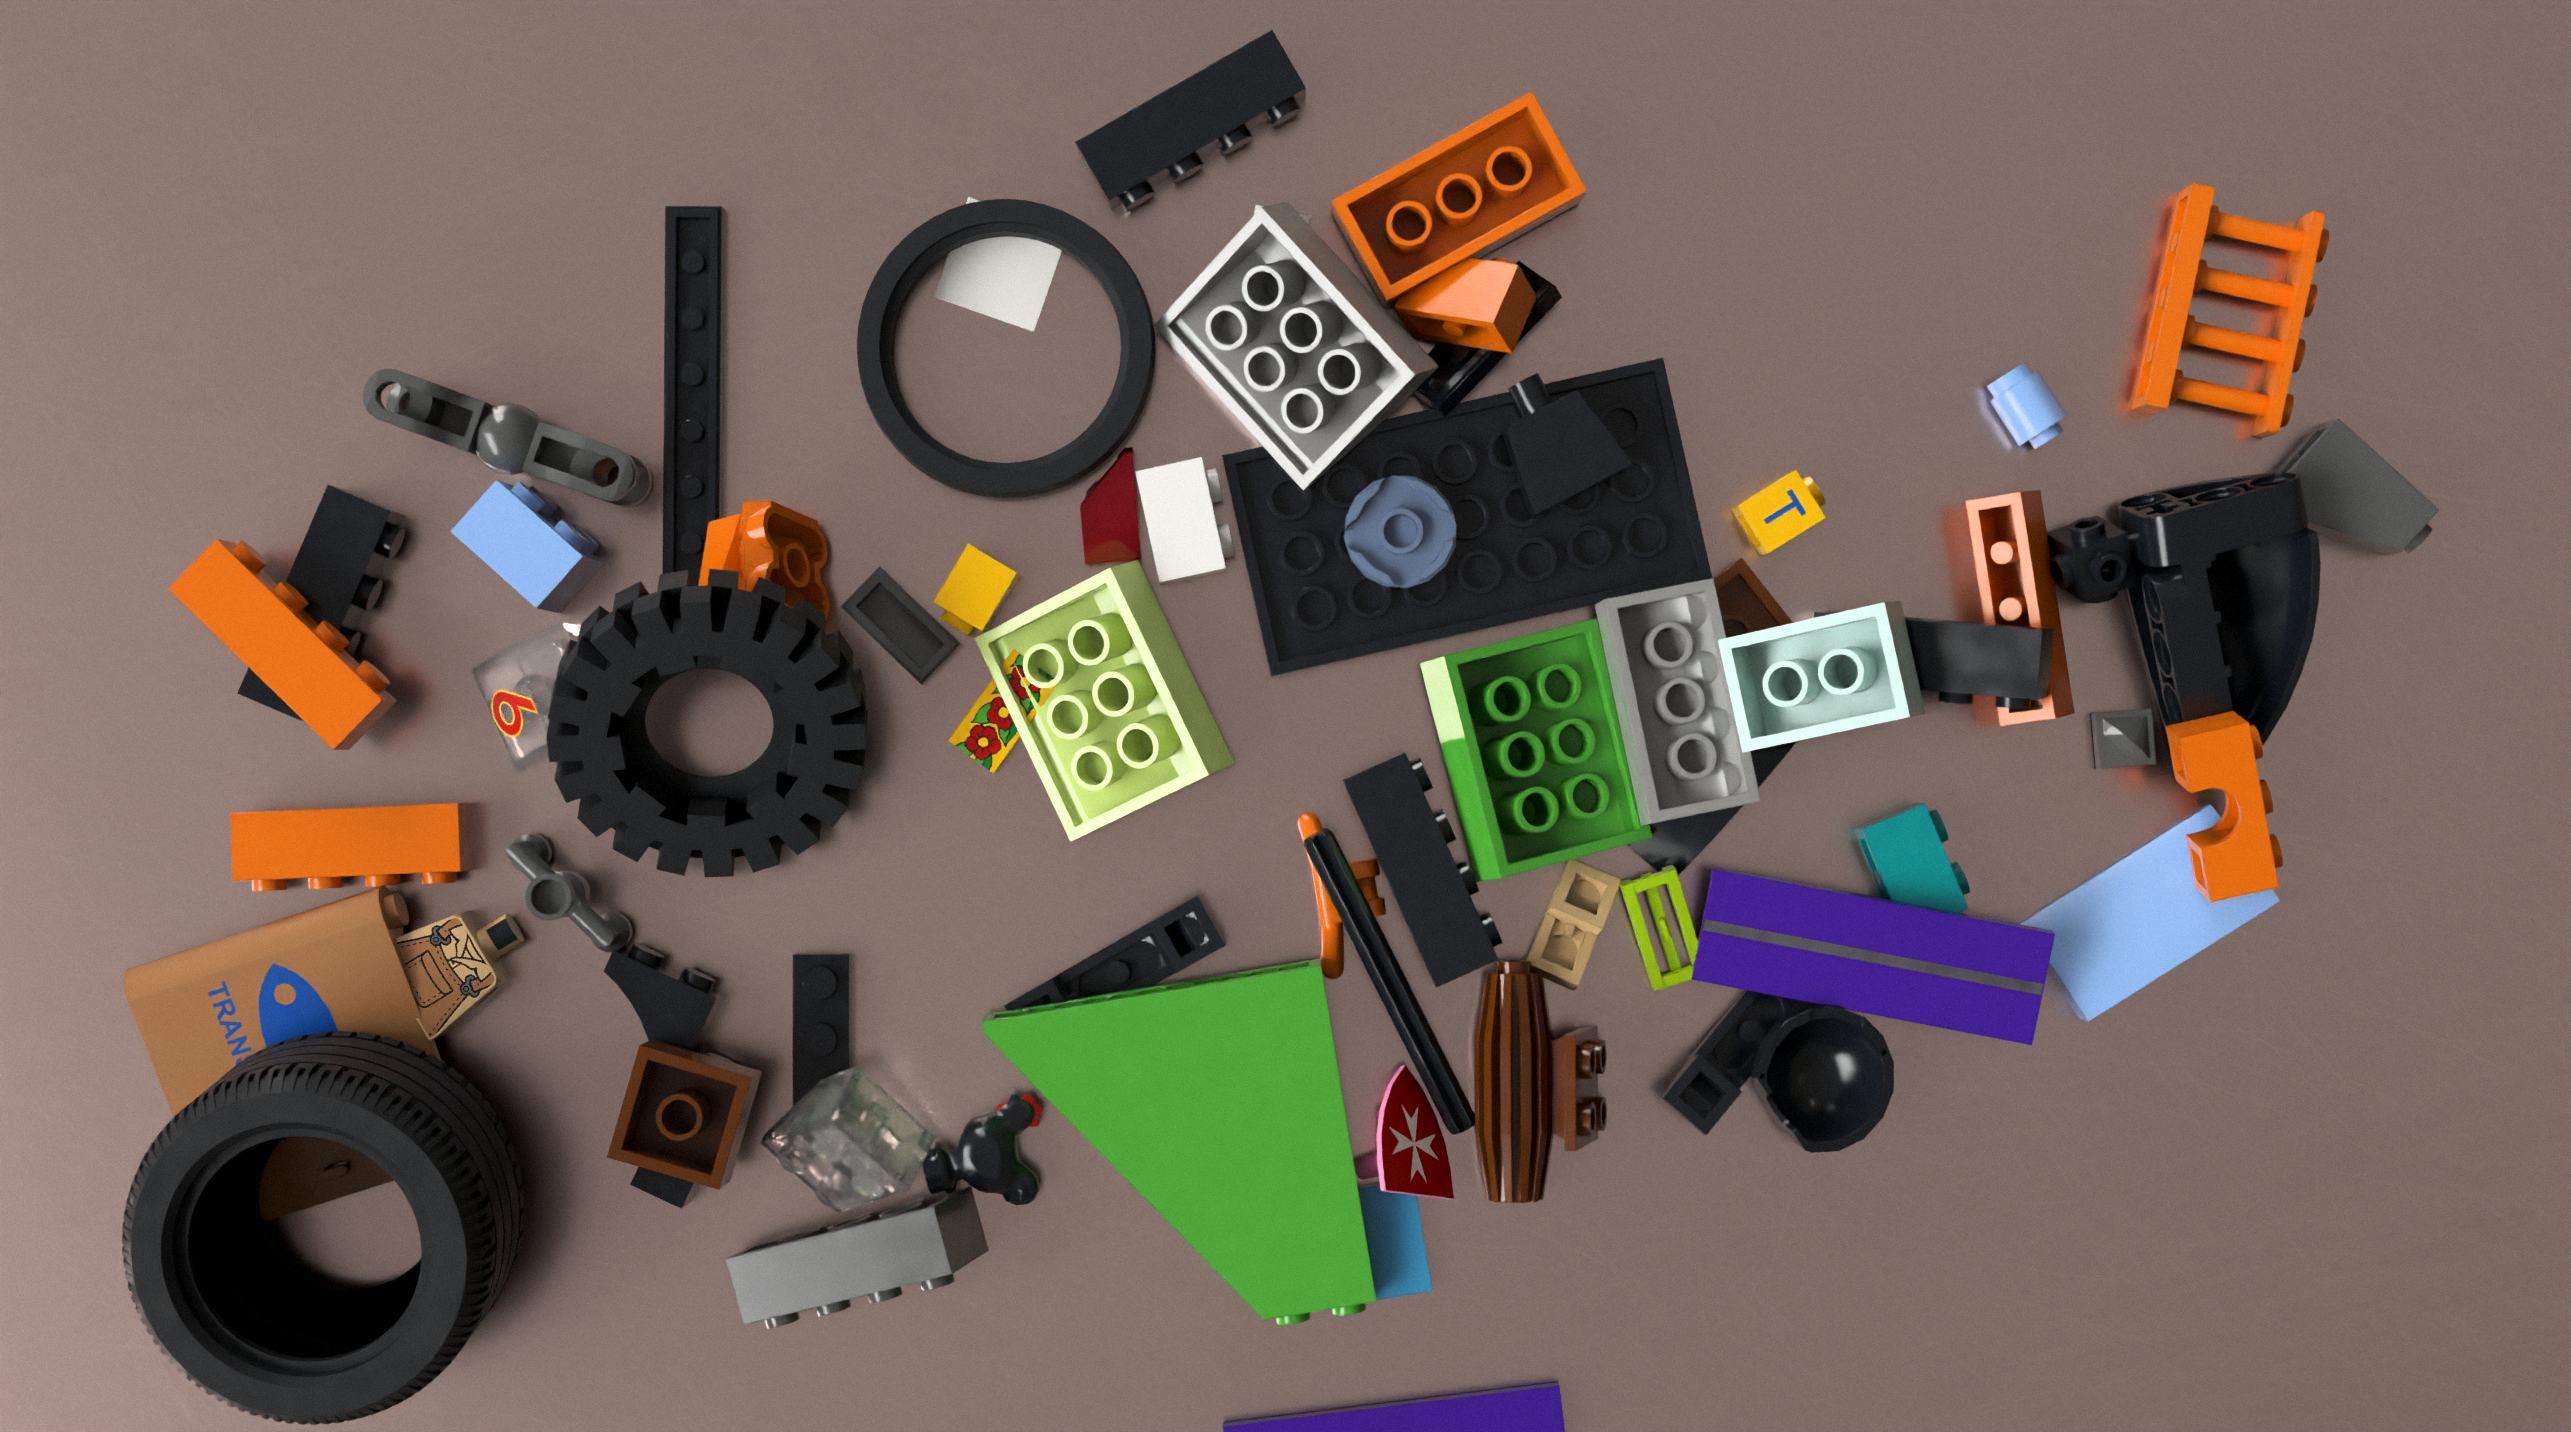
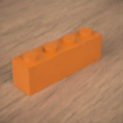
M2023 491L1966 501L1984 623L2053 629L2048 697L2039 700L2031 699L2030 709L1997 707L2000 726L2056 719L2075 713L2055 582L2049 565L2051 556L2041 491Z
M216 539L168 589L333 750H350L397 701L385 690L390 685L389 680L368 661L364 660L361 664L355 661L344 650L349 645L348 640L334 626L325 620L318 625L303 610L308 605V602L294 587L283 580L277 585L262 570L267 565V562L255 549L242 540L236 545L234 542Z
M471 803L230 813L232 881L252 880V891L287 890V879L308 878L309 889L344 887L343 876H365V886L400 885V874L421 873L422 884L457 882L456 872L474 870Z

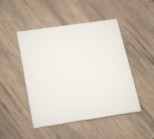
M968 197L966 204L978 202L979 200ZM993 237L963 245L948 254L934 297L1034 332L1062 250L1038 240L1022 237Z

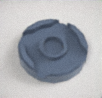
M1391 476L1372 482L1355 497L1345 518L1344 541L1351 561L1366 578L1384 587L1407 589L1428 582L1446 566L1456 546L1457 525L1451 504L1436 486L1415 476Z

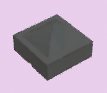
M2152 708L2091 713L2096 769L2156 765Z

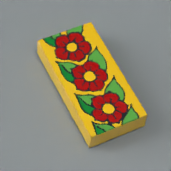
M1013 649L1002 664V668L1028 723H1030L1037 712L1020 675L1040 708L1056 686L1039 688L1031 684L1023 671L1024 656ZM1036 666L1038 672L1042 676L1046 677V679H1054L1051 675H1049L1041 668ZM993 678L948 741L992 773H996L1021 736Z

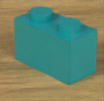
M1913 803L1853 828L1881 898L1957 913L1969 909L1963 895L1970 893V887L1959 863L1954 862L1950 864L1942 845L1943 842L1948 841V834L1942 818L1936 809L1928 811L1925 803Z

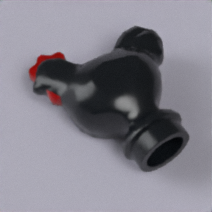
M1013 1093L1009 1102L999 1104L995 1112L975 1117L969 1121L960 1135L958 1145L953 1150L941 1142H936L935 1147L921 1150L923 1171L930 1193L935 1194L945 1191L947 1194H951L955 1191L958 1180H964L978 1191L1002 1194L1006 1202L1014 1205H1025L1035 1200L1040 1190L1038 1177L1033 1170L1020 1160L1016 1138L1029 1126L1037 1127L1040 1124L1039 1115L1042 1112V1106L1034 1101L1032 1095L1026 1094L1021 1098Z

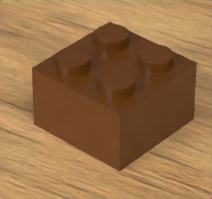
M653 1039L639 1045L607 1158L714 1189H721L731 1180L762 1071Z

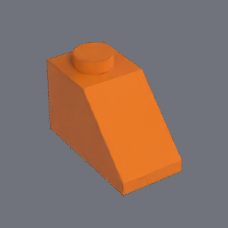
M1467 258L1399 297L1394 308L1414 338L1512 354L1537 296L1523 274L1522 269L1514 262L1503 258H1494L1492 261Z

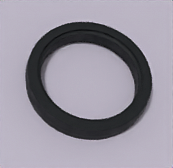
M993 199L968 203L932 217L914 229L893 249L878 269L866 294L858 324L857 358L861 385L872 415L885 437L907 461L930 478L965 493L984 497L1017 498L1043 494L1062 488L1096 469L1122 444L1138 420L1150 391L1155 365V331L1151 311L1141 284L1126 259L1103 235L1082 220L1051 206L1026 200ZM993 237H1022L1038 240L1052 245L1077 259L1095 276L1108 294L1115 309L1120 330L1121 355L1117 379L1112 393L1098 417L1081 435L1063 448L1048 455L1022 462L998 463L973 459L945 447L932 438L915 420L901 395L893 364V341L897 319L907 295L917 280L936 261L963 245Z

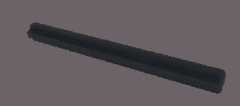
M1326 828L1311 834L1304 840V847L1447 1130L1455 1135L1470 1129L1475 1125V1114L1333 832Z

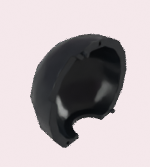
M1839 1007L1804 1008L1779 1020L1761 1040L1751 1069L1752 1084L1766 1109L1797 1145L1811 1153L1840 1151L1863 1140L1884 1117L1894 1091V1061L1884 1036L1864 1016Z

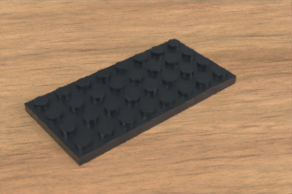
M1663 358L1544 384L1553 402L1577 391L1627 454L1632 465L1619 474L1531 519L1527 511L1502 433L1505 427L1523 418L1510 392L1461 402L1446 417L1435 409H1429L1385 419L1304 491L1263 446L1222 455L1271 676L1591 606L1608 598L1711 579L1712 574ZM1401 475L1415 476L1436 486L1451 504L1457 525L1456 546L1446 566L1428 582L1407 589L1384 587L1366 578L1351 561L1344 541L1345 518L1355 497L1374 481Z

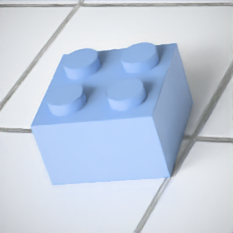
M496 480L450 531L533 606L556 613H562L605 564L604 561L593 553L600 545L588 533L575 523L570 525L563 519L557 521L552 516L557 509L556 505L535 487L531 486L528 488L520 481L515 486Z

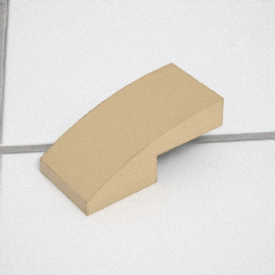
M1575 859L1567 861L1526 958L1527 961H1531V971L1542 972L1543 978L1573 991L1579 986L1597 936L1604 928L1620 886L1619 882L1622 881L1621 879Z

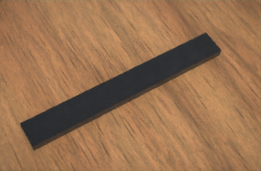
M665 206L663 574L689 570L693 586H698L708 523L721 519L723 511L725 209L722 206Z

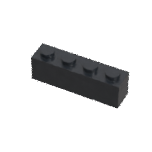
M1271 29L1075 141L1080 156L1111 210L1123 204L1126 210H1129L1151 198L1155 194L1152 187L1172 176L1173 180L1178 182L1200 170L1204 166L1201 159L1220 148L1223 154H1227L1240 148L1252 139L1253 136L1250 130L1269 120L1272 126H1276L1295 116L1301 111L1299 102L1306 99V87Z
M327 485L286 582L306 599L308 605L303 610L318 625L325 620L348 640L349 645L344 650L352 657L360 640V632L356 631V627L363 611H370L380 595L383 582L378 577L386 558H394L403 542L405 529L400 526L405 515L345 489ZM248 667L237 694L295 719L302 720Z
M1820 611V612H1814V618L1821 617V616H1825V615H1830V614H1834V613H1839V612H1837V611ZM1904 617L1920 690L1939 691V702L1973 704V695L1975 694L1996 696V707L2030 709L2031 699L2039 700L2048 697L2053 629Z
M1402 752L1342 779L1436 988L1499 960L1493 947L1503 943L1490 913L1478 915L1470 895L1479 892V888L1466 860L1456 865L1447 844L1455 841L1456 837L1443 809L1433 813L1424 792L1433 789L1420 758L1409 761L1406 752Z

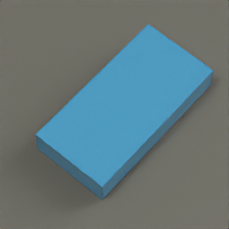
M1380 1182L1358 1186L1377 1300L1432 1291L1417 1196L1383 1192L1380 1190Z

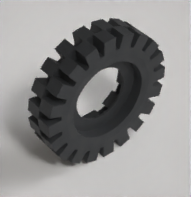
M709 569L707 586H693L689 570L661 574L657 592L649 594L640 581L615 594L612 612L609 613L599 605L581 624L578 642L570 640L560 660L547 718L550 719L546 735L549 762H558L554 780L566 803L581 799L577 818L596 837L612 827L615 830L612 849L636 862L640 860L648 847L659 850L656 869L685 876L690 857L703 858L704 875L706 878L734 876L735 857L746 856L753 873L779 865L781 845L785 843L798 856L820 840L821 821L831 827L835 826L849 807V789L857 791L864 770L865 749L867 748V692L861 668L852 669L853 651L839 629L828 635L825 633L826 615L805 598L792 609L785 605L786 587L761 577L758 578L752 592L737 589L739 572ZM695 669H719L739 675L752 683L763 694L770 706L773 716V734L768 747L754 763L745 769L729 775L709 777L682 771L663 759L655 750L648 737L645 716L648 704L654 693L669 679Z

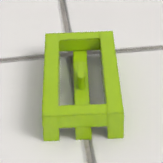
M1673 865L1661 868L1662 871L1654 874L1651 872L1640 875L1641 878L1632 881L1627 879L1619 882L1650 985L1654 991L1692 979L1691 975L1698 945V939L1678 874ZM1664 884L1667 885L1691 965L1681 968L1657 890L1658 886ZM1643 891L1646 893L1670 972L1662 975L1636 895Z

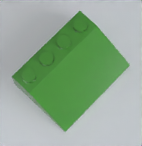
M1597 618L1420 663L1476 882L1510 877L1653 837L1650 825L1641 826Z

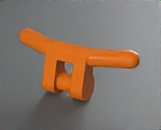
M1305 813L1300 816L1298 828L1304 844V840L1311 834L1322 830L1319 818L1313 813ZM1307 853L1312 869L1321 924L1322 973L1329 979H1337L1344 971L1343 922ZM1374 858L1348 863L1374 916L1385 915L1384 897L1378 898L1375 876L1380 875L1378 859Z

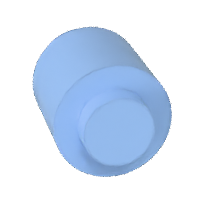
M2026 362L1986 386L1994 397L1989 402L2018 446L2029 440L2033 448L2036 449L2063 432L2058 421L2067 416L2066 412L2039 371L2037 370L2033 373Z

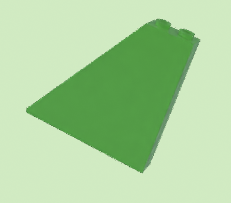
M1320 959L1067 1000L1063 1003H1049L985 1014L981 1022L983 1034L1263 1320L1276 1318L1279 1325H1291L1309 1320L1311 1312L1332 1309L1333 1315H1351L1364 1311L1366 1309L1365 1303L1377 1302Z

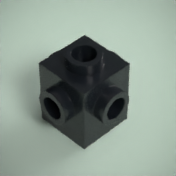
M2096 515L2076 520L2070 525L2047 532L2051 556L2049 565L2052 577L2059 588L2066 590L2085 603L2106 602L2115 598L2118 595L2117 591L2137 585L2133 564H2136L2138 560H2136L2132 539L2124 530Z

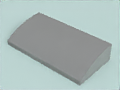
M1714 578L1608 598L1595 604L1641 826L1760 802L1761 799L1751 752H1742L1718 640L1726 638Z

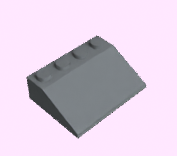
M1288 202L1261 207L1153 325L1303 491L1314 484L1398 409L1439 367Z

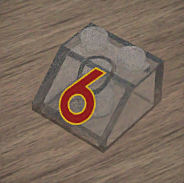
M564 622L508 646L471 670L516 773L549 760L546 735L550 719L547 718L554 682L557 678L560 660L569 641L578 642L579 630L577 625Z

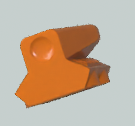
M742 501L740 514L713 520L708 523L698 586H707L709 569L739 572L737 589L752 592L758 578L761 577L786 587V606L793 609L805 598L826 615V621L830 612V601L827 590L821 582L820 569L825 566L828 550L824 535L818 527V521L773 501Z

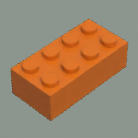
M1531 91L1332 200L1331 213L1379 301L1387 309L1395 305L1398 298L1465 259H1478L1579 204L1587 190Z

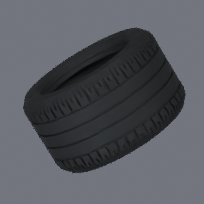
M345 1031L312 1033L311 1035H302L290 1038L287 1041L278 1042L249 1056L223 1075L172 1118L150 1145L134 1176L123 1217L125 1221L122 1225V1244H124L122 1255L124 1256L123 1266L127 1268L125 1277L129 1281L128 1289L133 1293L131 1299L133 1303H136L135 1309L137 1313L142 1316L140 1320L143 1325L147 1326L146 1331L148 1334L153 1335L155 1345L161 1347V1353L163 1355L167 1354L169 1357L168 1361L171 1364L175 1363L178 1366L176 1369L180 1373L183 1371L189 1381H195V1386L199 1389L203 1387L208 1395H215L218 1401L224 1400L228 1406L238 1407L239 1411H249L250 1415H261L263 1419L273 1418L276 1422L285 1421L289 1424L297 1422L301 1425L307 1423L317 1425L321 1422L324 1425L364 1418L391 1408L421 1391L450 1365L495 1304L509 1280L520 1250L525 1214L523 1207L525 1205L523 1185L520 1184L522 1176L519 1163L515 1161L517 1156L513 1150L511 1140H507L508 1133L503 1128L501 1120L496 1119V1112L491 1109L488 1101H483L481 1098L482 1094L476 1091L471 1083L464 1081L465 1077L463 1075H459L453 1067L449 1069L445 1066L446 1062L438 1060L436 1056L425 1054V1050L418 1049L411 1044L404 1045L403 1041L394 1040L390 1037L381 1038L377 1034L364 1032L357 1034V1032ZM304 1136L332 1140L361 1152L383 1168L406 1196L416 1218L422 1249L421 1259L417 1264L390 1282L359 1289L339 1288L317 1282L291 1266L271 1242L263 1224L259 1203L260 1183L265 1165L282 1139L285 1137Z

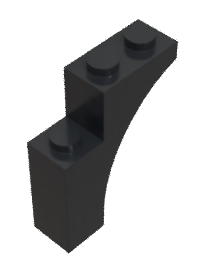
M633 943L630 950L626 948L613 950L604 972L619 986L631 1002L641 1020L648 1041L653 1039L699 1053L726 995L713 989L716 980L692 968L684 967L681 974L661 965L665 958L663 955L636 943ZM707 1052L706 1054L711 1057H715L718 1059L734 1063L733 1061L714 1053ZM638 1167L630 1184L681 1209L692 1202L699 1187L697 1183Z

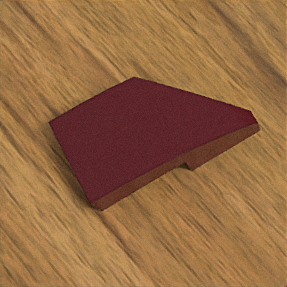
M1133 447L1124 448L1120 452L1112 466L1086 491V498L1080 505L1085 564L1141 560Z

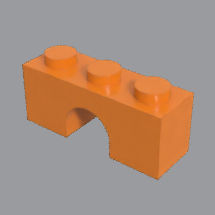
M2234 711L2165 726L2175 780L2190 793L2207 789H2221L2226 797V807L2223 816L2214 826L2203 831L2186 834L2196 889L2210 902H2216L2278 888L2276 868L2283 866V857L2277 837L2274 834L2269 835L2266 814L2273 812V802L2266 781L2264 779L2259 780L2256 759L2263 757V747L2256 726L2249 725L2248 721Z

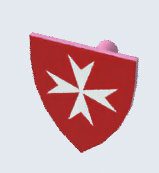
M1405 1065L1400 1066L1387 1086L1380 1110L1376 1111L1377 1153L1357 1158L1355 1161L1356 1174L1362 1180L1379 1176L1380 1190L1383 1192L1447 1200L1454 1199L1446 1144L1436 1115L1423 1089Z

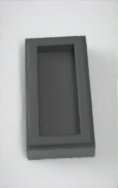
M880 566L841 606L851 618L921 685H924L962 646L950 632Z

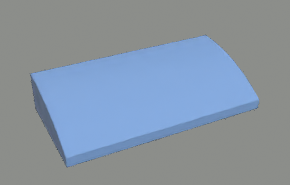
M2207 804L2018 923L2020 925L2052 930L2055 933L2048 972L2078 1019L2091 1021L2280 902L2273 889L2216 902H2210L2196 889L2186 834L2209 829L2221 819L2220 815L2210 804Z

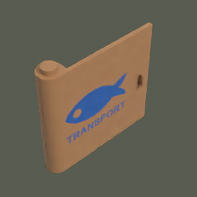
M380 886L126 969L123 985L127 1002L173 1117L249 1056L278 1042L287 1041L290 1038L321 1032L335 1033L336 1031L377 1034L381 1038L390 1037L394 1040L403 1041L404 1045H414L418 1049L425 1050V1054H432L438 1060H441L434 1039L429 1041L416 1018H421V1014L397 945L396 938L403 935V926L409 924V914L402 896L399 893L392 894L386 886ZM285 1137L270 1155L261 1177L259 1203L262 1220L266 1222L394 1180L372 1159L344 1144L317 1137ZM341 1162H348V1163H349V1164H346V1165H344V1164L337 1165V1166H334V1167H331V1168H328V1169H327V1167L332 1166V1165H335V1164H338V1163H341Z

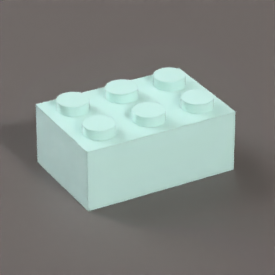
M1901 601L1878 603L1718 640L1742 752L1925 714Z

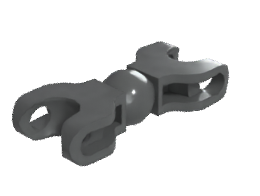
M381 369L375 372L364 386L363 404L367 412L374 418L477 455L486 467L498 474L515 475L525 472L621 507H634L641 504L651 491L652 473L647 464L642 460L618 448L541 422L535 412L523 405L505 403L493 406L482 400L395 369ZM396 383L388 396L385 409L381 402V393L387 386ZM410 396V403L404 410V403ZM618 466L619 477L613 484L608 485L609 472L612 468ZM636 477V485L632 488Z

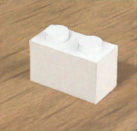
M1202 457L1135 471L1159 583L1166 585L1227 571L1224 558L1234 557L1235 553L1228 523L1217 525L1212 503L1223 501L1216 468L1205 470Z

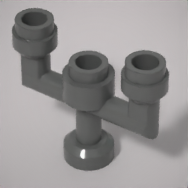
M526 834L518 837L508 846L506 850L507 858L518 871L524 873L531 880L526 889L525 901L529 911L534 916L542 920L569 917L592 940L593 944L604 952L623 949L629 944L632 937V926L625 916L616 912L599 915L588 905L590 887L584 877L572 871L555 873L548 866L552 857V850L545 838L537 834Z

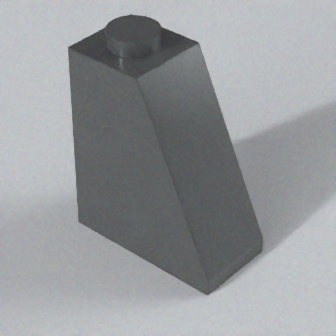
M2339 418L2322 423L2277 472H2295L2300 475L2309 524L2307 527L2314 530L2319 535L2381 555L2398 553L2403 550L2409 553L2416 549L2431 533L2432 527L2427 523L2439 511L2430 500Z

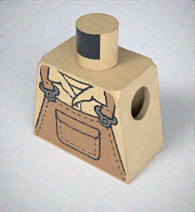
M471 911L461 912L396 938L421 1014V1018H416L429 1041L442 1037L453 1030L511 979V975L500 959V956L523 943L524 937L516 922L507 913L482 928Z

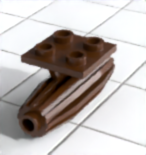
M1500 960L1497 961V971L1486 972L1475 1035V1134L1486 1199L1493 1202L1527 1203L1542 1201L1554 1134L1564 1139L1565 1151H1577L1597 1140L1598 1131L1605 1130L1607 1121L1605 1097L1598 1096V1074L1605 1073L1607 1061L1606 1043L1604 1040H1598V1026H1586L1554 1040L1542 972L1531 971V961Z

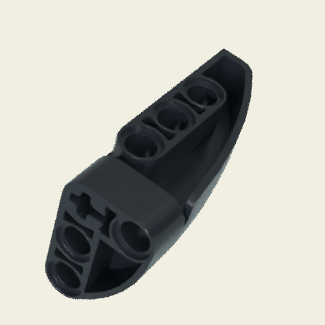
M2279 472L2222 478L2158 490L2134 496L2120 502L2118 510L2122 530L2130 535L2135 548L2136 560H2138L2136 564H2133L2137 585L2126 588L2142 656L2165 732V726L2234 711L2248 721L2249 725L2256 726L2263 746L2286 710L2302 673L2313 639L2319 603L2321 568L2319 539L2317 533L2307 527L2309 524L2300 475L2295 472Z

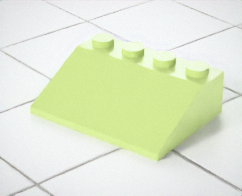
M1138 560L1110 567L974 638L1070 841L1078 839L1235 764ZM1013 649L1024 656L1023 671L1031 684L1039 688L1056 686L1040 708L1018 671L1037 712L1030 723H1028L1002 668V664ZM1036 666H1038L1043 671L1051 675L1054 679H1046V677L1042 676L1038 672Z

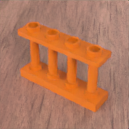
M2192 183L2178 192L2132 410L2154 415L2167 410L2169 403H2175L2177 399L2255 415L2256 419L2252 435L2266 438L2278 434L2280 427L2284 428L2288 424L2292 414L2294 397L2292 394H2288L2292 372L2296 373L2299 370L2305 354V340L2299 338L2303 319L2311 315L2317 298V285L2311 284L2315 263L2322 261L2328 247L2329 230L2323 229L2326 213L2313 210L2299 218L2297 228L2219 212L2218 205L2212 204L2215 187ZM2213 234L2291 251L2285 284L2207 267V261L2200 259L2204 239H2210ZM2201 289L2280 306L2273 338L2195 322V316L2188 314L2193 293L2198 294ZM2189 344L2267 360L2268 363L2261 393L2183 377V371L2177 369L2181 348H2187Z

